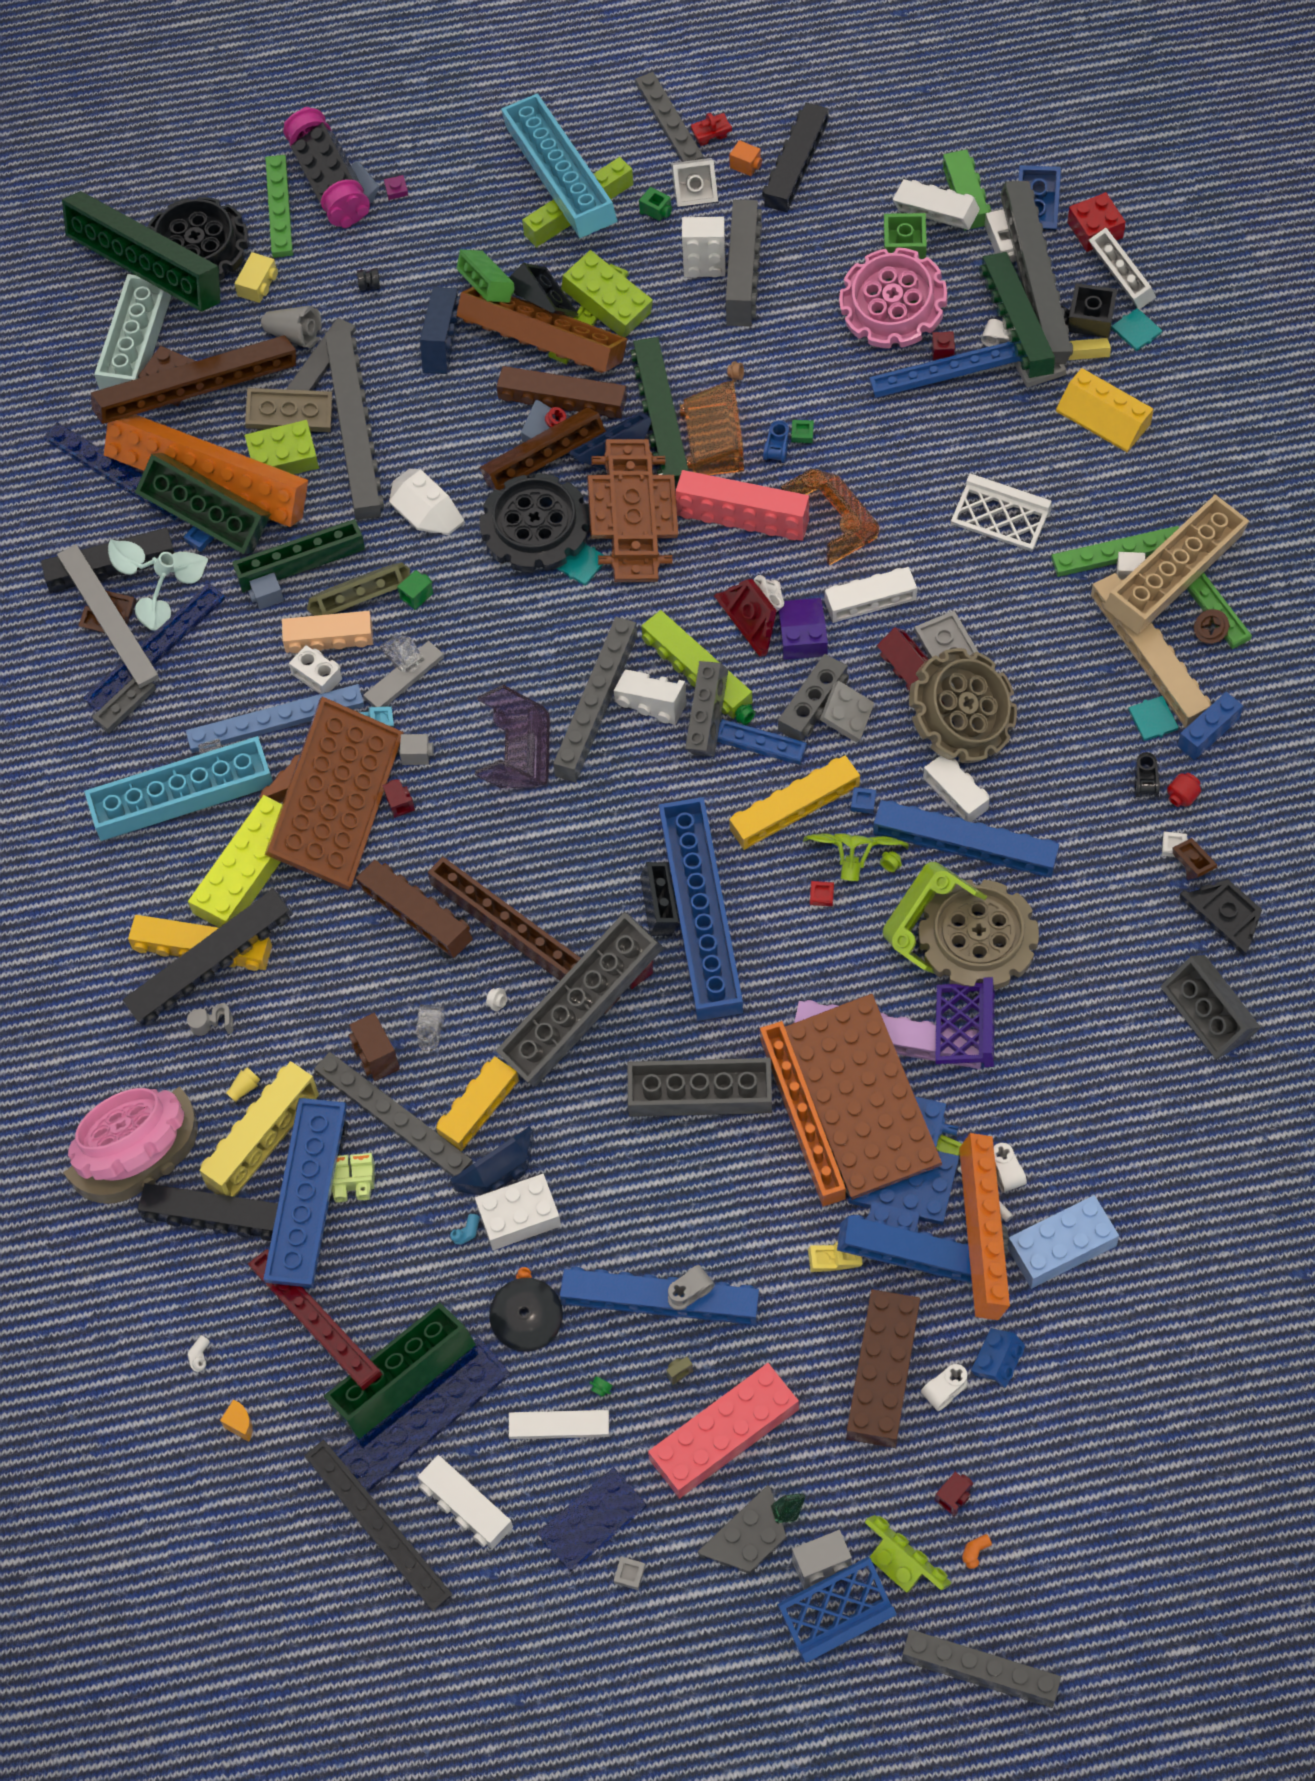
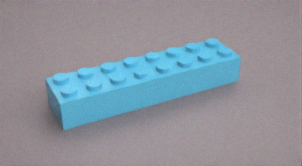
M256 736L84 792L100 841L263 790L266 786H270L273 780L259 738Z

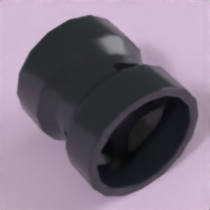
M372 268L367 272L357 270L360 291H366L367 288L380 289L378 268Z

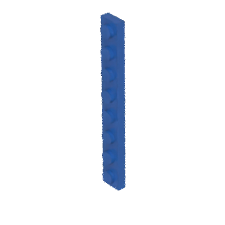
M1009 341L872 376L869 379L874 396L877 398L1018 362L1020 357H1017L1015 354L1014 343Z

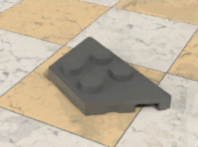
M767 1485L697 1551L698 1555L751 1574L787 1539L771 1488Z

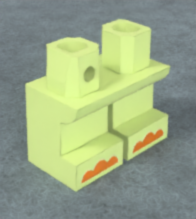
M372 1153L350 1155V1160L348 1155L337 1157L331 1189L336 1203L348 1201L347 1191L355 1190L357 1200L370 1199L371 1189H374L375 1162Z

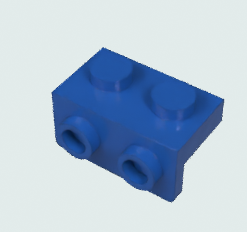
M990 1328L971 1372L975 1376L995 1380L1001 1387L1006 1388L1013 1377L1019 1359L1023 1355L1025 1344L1015 1333Z

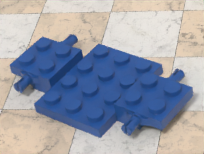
M915 1096L936 1148L942 1133L957 1136L959 1126L945 1124L946 1103ZM937 1151L942 1166L853 1200L849 1196L848 1203L871 1208L866 1220L884 1221L887 1225L893 1227H908L910 1231L917 1233L919 1220L943 1225L959 1156Z

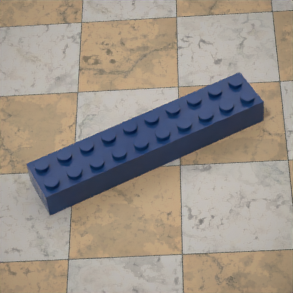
M704 797L659 804L660 822L670 867L697 1021L742 1014V994Z

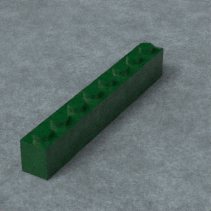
M1007 252L982 256V265L979 266L981 278L984 277L986 289L991 292L992 303L997 305V314L999 317H1002L1004 329L1008 330L1010 343H1014L1015 354L1017 357H1020L1022 370H1026L1029 378L1054 374L1055 356Z
M658 337L633 341L634 349L630 350L632 363L636 362L637 364L634 367L635 377L640 379L641 382L638 384L639 395L644 396V400L641 401L643 413H647L651 419L648 429L652 432V435H649L651 448L655 447L656 452H653V456H665V465H659L660 469L657 470V475H674L675 488H677L682 470L688 471V466Z

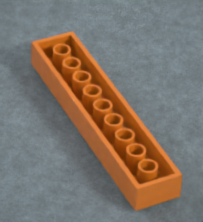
M136 414L107 423L104 456L144 471L151 454L164 453L271 514L270 520L291 527L303 518L308 486L307 479Z

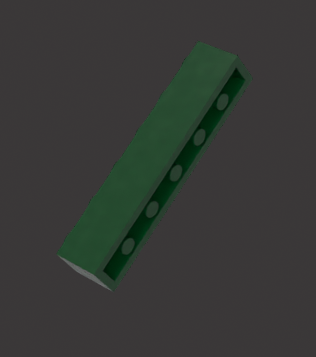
M356 519L235 560L232 562L242 593L252 590L249 582L251 580L274 573L278 581L364 551L365 545Z

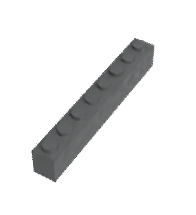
M615 617L554 760L555 777L577 782L614 694V689L619 682L637 639L636 622Z

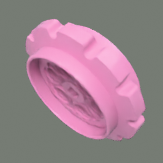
M896 248L894 253H888L887 249H882L865 256L864 264L856 263L848 271L844 278V284L847 288L840 290V308L842 315H848L845 317L847 327L857 338L867 337L868 344L880 348H891L893 343H898L900 347H906L921 341L923 332L932 333L943 318V310L940 308L947 306V287L945 281H940L942 278L940 269L928 257L919 259V253L911 249Z
M147 1088L129 1089L107 1098L94 1107L77 1127L75 1139L71 1142L68 1151L71 1165L81 1177L88 1179L93 1176L95 1180H122L143 1172L158 1162L172 1147L177 1136V1129L182 1126L184 1120V1111L181 1108L180 1102L170 1091L163 1090L158 1093L157 1089Z

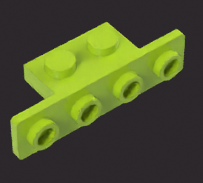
M876 1515L866 1519L865 1523L883 1539L871 1554V1561L906 1593L912 1590L922 1575L927 1577L940 1590L950 1586L951 1581L947 1579L948 1575L942 1569L931 1565L928 1562V1557L923 1552L913 1549L908 1544L909 1541L905 1536L895 1533L889 1527L890 1524L887 1520Z

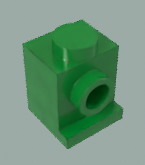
M650 187L639 199L640 214H647L658 221H661L663 217L668 218L672 212L671 197Z

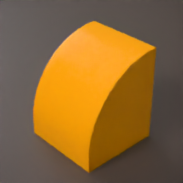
M233 1399L220 1422L225 1429L249 1442L253 1433L252 1421L244 1406Z

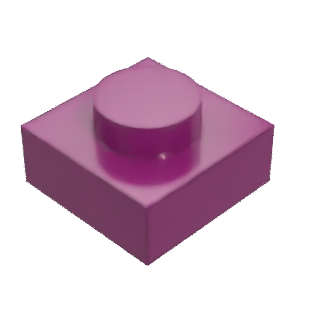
M404 175L384 179L388 200L408 196Z

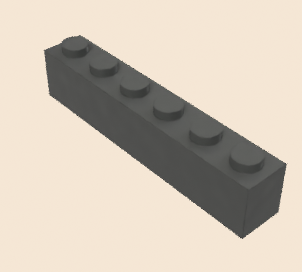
M911 1629L909 1630L902 1654L903 1662L1049 1708L1054 1706L1062 1677Z

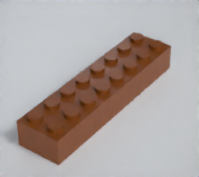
M474 287L461 292L456 316L462 318L466 323H476L485 330L500 332V335L503 337L516 338L522 344L537 346L538 350L553 352L559 358H569L578 365L593 367L594 371L600 373L610 370L623 361L628 340L625 337L565 315L551 313L533 303L512 295L510 302L486 301Z

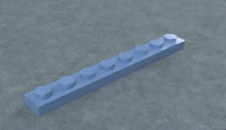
M352 685L186 730L191 752H199L310 722L314 717L322 696L352 710L365 707L359 685Z

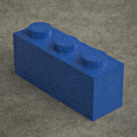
M1225 692L1180 733L1177 747L1193 760H1196L1240 719L1243 705L1228 692Z

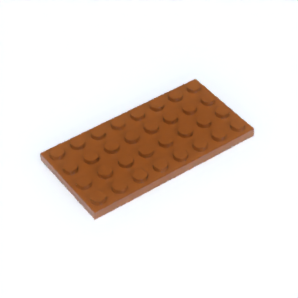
M322 696L317 705L264 855L349 890L384 792L382 785L387 783L401 742V734L404 732Z
M873 994L785 1026L851 1200L942 1166L939 1154Z

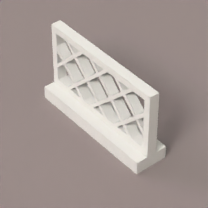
M969 474L967 485L952 517L951 524L1033 552L1046 518L1049 517L1052 501ZM969 492L977 494L980 501L969 505L967 500ZM995 500L999 502L1001 507L989 511L986 503ZM983 504L987 513L975 517L972 509ZM1016 507L1019 508L1021 514L1010 518L1006 510ZM969 510L972 516L971 520L966 522L958 520L961 513ZM1003 511L1007 520L996 524L992 516ZM1032 514L1042 516L1040 521L1033 525H1030L1027 516ZM989 517L993 526L986 529L980 527L978 521ZM1023 518L1027 527L1016 531L1013 522ZM1009 524L1013 533L1006 536L1002 535L998 528ZM1030 531L1033 537L1031 543L1021 541L1019 535Z

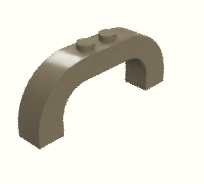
M180 1086L172 1091V1093L181 1104V1108L184 1111V1120L182 1126L177 1129L176 1139L169 1151L148 1169L122 1180H95L93 1176L85 1179L78 1175L73 1166H71L63 1174L77 1193L97 1203L112 1204L123 1202L142 1192L144 1183L155 1184L156 1180L163 1175L170 1174L175 1169V1166L184 1160L196 1141L198 1122L193 1106Z

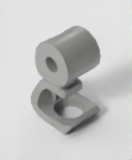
M224 1003L214 1007L211 1015L207 1014L205 1009H196L187 1016V1023L193 1034L197 1036L208 1033L211 1025L214 1027L218 1026V1020L221 1015H225L224 1027L227 1033L231 1034L233 1032V1016L229 1007Z

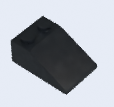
M522 263L509 277L514 282L515 295L554 314L572 317L579 315L547 267Z

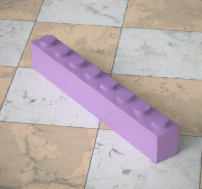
M811 1000L799 1001L794 1023L835 1008L838 1005L831 1004L826 1006ZM881 1013L898 1055L935 1061L936 1025L929 1021H911L906 1017L893 1018ZM948 1027L941 1034L948 1039L955 1032ZM970 1029L965 1033L972 1038L979 1031ZM960 1036L953 1044L960 1048L967 1041ZM948 1046L941 1052V1056H950L955 1051ZM971 1046L965 1053L968 1055H979V1050ZM981 1063L954 1064L976 1069L981 1067Z

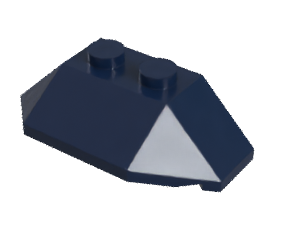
M640 412L569 451V455L580 462L592 465V456L605 455L606 439H645L651 419ZM592 465L601 469H606L605 465Z
M530 1126L464 1169L461 1173L452 1177L450 1181L454 1191L483 1195L503 1188L513 1179L518 1180L524 1176L529 1167L534 1142L532 1128Z

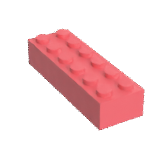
M685 470L681 472L676 488L677 516L685 519L702 520L705 523L721 524L726 527L741 528L749 532H761L769 536H781L789 540L803 541L809 522V495Z
M767 1363L648 1451L649 1460L680 1499L799 1410V1400L770 1364Z

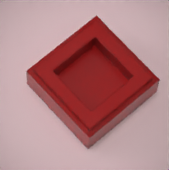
M811 881L810 905L833 906L834 882Z

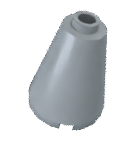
M309 305L268 311L261 319V326L265 332L277 337L285 335L290 342L305 348H312L319 340V337H316L317 331L321 330L322 323L319 310Z

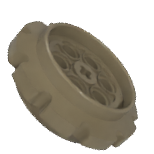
M954 648L943 651L939 654V657L936 655L931 657L916 672L919 680L911 684L909 692V706L916 711L912 721L920 737L923 740L926 738L930 739L932 742L931 749L948 760L958 756L961 763L979 762L986 759L988 754L992 756L998 753L1010 740L1008 731L1015 728L1017 720V705L1010 700V696L1014 695V691L1007 676L1003 672L997 673L995 671L996 664L979 652H974L969 656L966 649Z
M965 880L988 896L986 900L974 896L958 884L946 895L937 893L924 909V918L927 920L920 921L918 938L920 949L927 950L925 952V962L933 968V972L938 977L947 975L950 977L949 984L974 987L976 983H983V978L993 977L994 989H999L1010 984L1011 975L1021 977L1027 971L1034 958V953L1030 950H1035L1038 946L1039 929L1037 921L1030 920L1032 908L1019 893L1010 895L1007 893L1006 885L991 880H983L980 885H975L972 880ZM974 912H980V913H982L983 915H981V916H976V915H974L973 913H974ZM959 922V923H961V924H963V925H962V926H955V925H953V923ZM1000 922L1003 926H995L994 923ZM960 943L963 947H955L954 944ZM1000 943L1003 944L1004 947L999 948L996 947L994 944ZM975 954H982L984 957H983V958H977V957H975L974 955H975Z

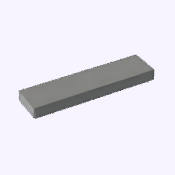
M430 641L426 642L363 695L364 699L373 707H386L444 658V654Z

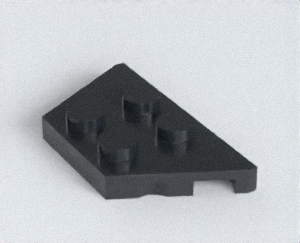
M1229 879L1217 882L1215 885L1201 886L1199 890L1191 892L1186 890L1180 893L1179 898L1244 957L1247 955L1262 913V909Z

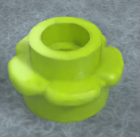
M883 852L880 864L885 870L895 872L896 869L902 866L901 858L896 852Z

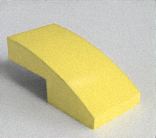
M838 1242L834 1245H810L808 1248L811 1272L860 1267L863 1265L862 1257L837 1251Z

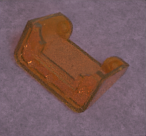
M734 381L723 382L683 399V403L679 404L680 416H685L690 446V456H686L688 469L705 475L743 472V441Z

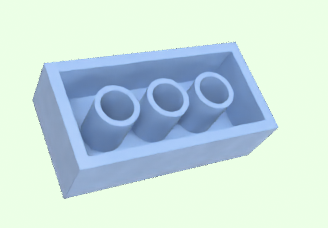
M1093 1195L1010 1236L1008 1239V1250L1032 1289L1116 1247L1119 1234L1097 1198Z

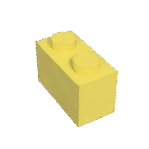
M252 252L234 283L237 296L260 303L263 297L268 294L272 280H275L277 277L278 269L276 268L275 260Z

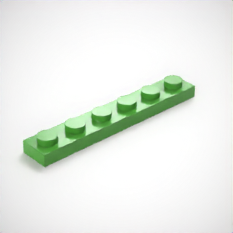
M286 155L267 156L265 159L273 258L293 256Z
M1179 526L1052 554L1051 560L1057 577L1117 564L1119 552L1145 553V557H1147L1178 530Z

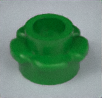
M751 704L738 707L735 712L738 723L747 725L753 720L756 712L752 709Z
M595 1376L593 1382H589L593 1385L591 1390L604 1397L606 1393L611 1394L610 1390L613 1385L598 1376Z

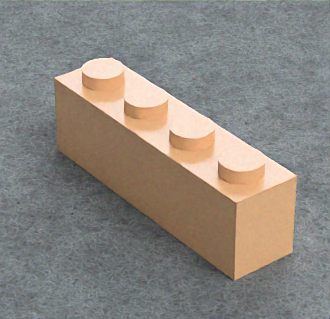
M370 611L282 619V637L286 653H299L306 645L311 649L319 651L323 649H343L345 647L373 645Z

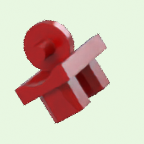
M710 112L706 114L705 120L691 124V130L700 146L708 144L709 139L714 137L717 139L726 138L727 133L732 131V126L729 124L725 113L713 116Z

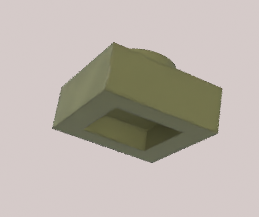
M687 1356L683 1359H675L666 1369L667 1378L672 1385L693 1372V1364Z

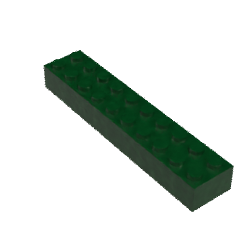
M82 191L62 199L65 235L201 312L221 303L219 270L216 264Z

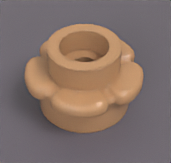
M733 361L727 369L728 377L733 382L742 380L744 377V366L742 363H737V361Z

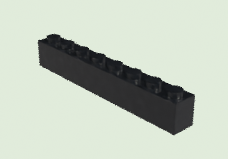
M274 888L122 999L139 1023L142 1025L153 1023L158 1019V1014L164 1010L172 1009L177 1005V1000L181 997L191 995L200 983L210 981L215 976V972L220 968L225 969L234 962L233 959L239 954H246L258 940L263 941L272 934L271 931L277 926L282 927L287 924L293 912Z

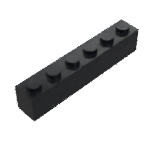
M806 102L803 109L798 111L796 125H792L790 138L785 140L783 153L778 155L776 168L770 173L769 184L763 188L762 197L764 198L765 207L788 213L829 122V108Z
M167 527L117 540L129 541L140 546L145 554V560L142 564L151 561L153 557L158 558L162 552L175 553ZM109 543L80 550L99 581L117 575H125L118 571L111 563L108 554ZM58 556L40 560L45 582L50 593L61 592L64 589L76 586ZM152 564V565H150V566H148V567H145V568H143V569L137 568V570L147 569V568H149V567H151V566H154V564Z
M144 1183L138 1212L141 1218L149 1223L162 1221L174 1227L188 1225L195 1230L207 1228L213 1229V1231L220 1234L233 1232L241 1237L249 1238L253 1235L259 1236L263 1240L271 1241L278 1203Z

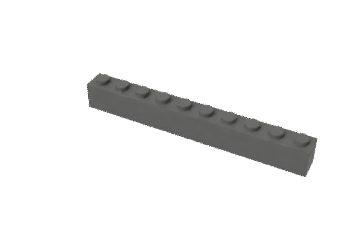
M1005 181L1000 197L1022 286L1055 356V364H1066L1070 355L1073 354V344L1069 341V328L1065 325L1064 309L1060 305V293L1055 286L1056 277L1051 270V258L1047 254V241L1043 238V225L1039 222V210L1035 206L1034 190L1031 189L1029 181Z
M350 329L325 332L355 519L381 517L380 508H384L383 496L378 495L377 491L381 490L380 478L375 477L374 473L378 472L376 459L372 460L371 456L375 454L373 441L369 442L368 438L372 437L371 425L366 424L365 420L369 419L367 406L363 407L362 403L366 402L365 390L360 389V384H363L362 373L357 372L356 368L360 367L359 355H354V350H357L356 338H351Z

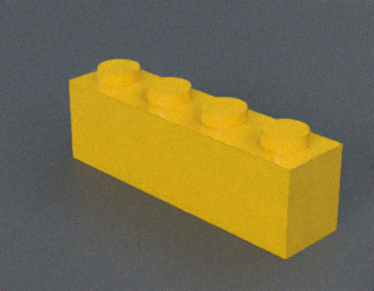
M495 1056L490 1062L487 1061L481 1068L480 1075L476 1080L472 1079L469 1082L463 1096L455 1099L449 1113L439 1119L436 1127L437 1133L462 1152L519 1082L518 1073Z

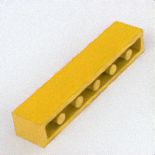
M846 755L841 758H835L825 767L813 770L805 778L793 781L785 789L776 790L763 801H756L743 812H736L729 819L730 831L745 850L847 794L854 787H859L860 774Z
M135 915L128 940L132 949L139 953L154 952L164 957L169 955L181 957L218 928ZM270 937L263 941L258 940L252 945L253 948L249 952L233 959L234 962L229 967L241 966L252 971H257L258 969L266 970L272 949Z

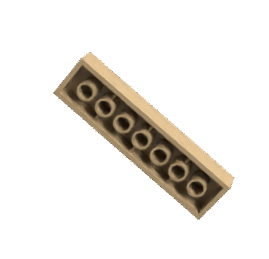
M1214 495L1110 592L1103 608L1136 634L1141 633L1242 536L1249 520L1217 495Z

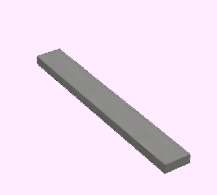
M75 544L58 553L59 560L138 687L142 688L158 679L159 676L78 546Z

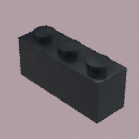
M646 862L640 879L649 934L651 936H672L679 920L669 862Z

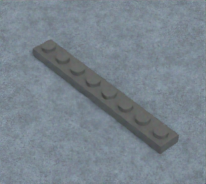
M331 1052L314 1068L315 1073L450 1176L458 1175L473 1164L471 1158Z

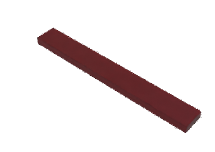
M268 1249L248 1263L250 1269L362 1390H365L382 1375L375 1364L303 1287L265 1283L263 1279L268 1259Z

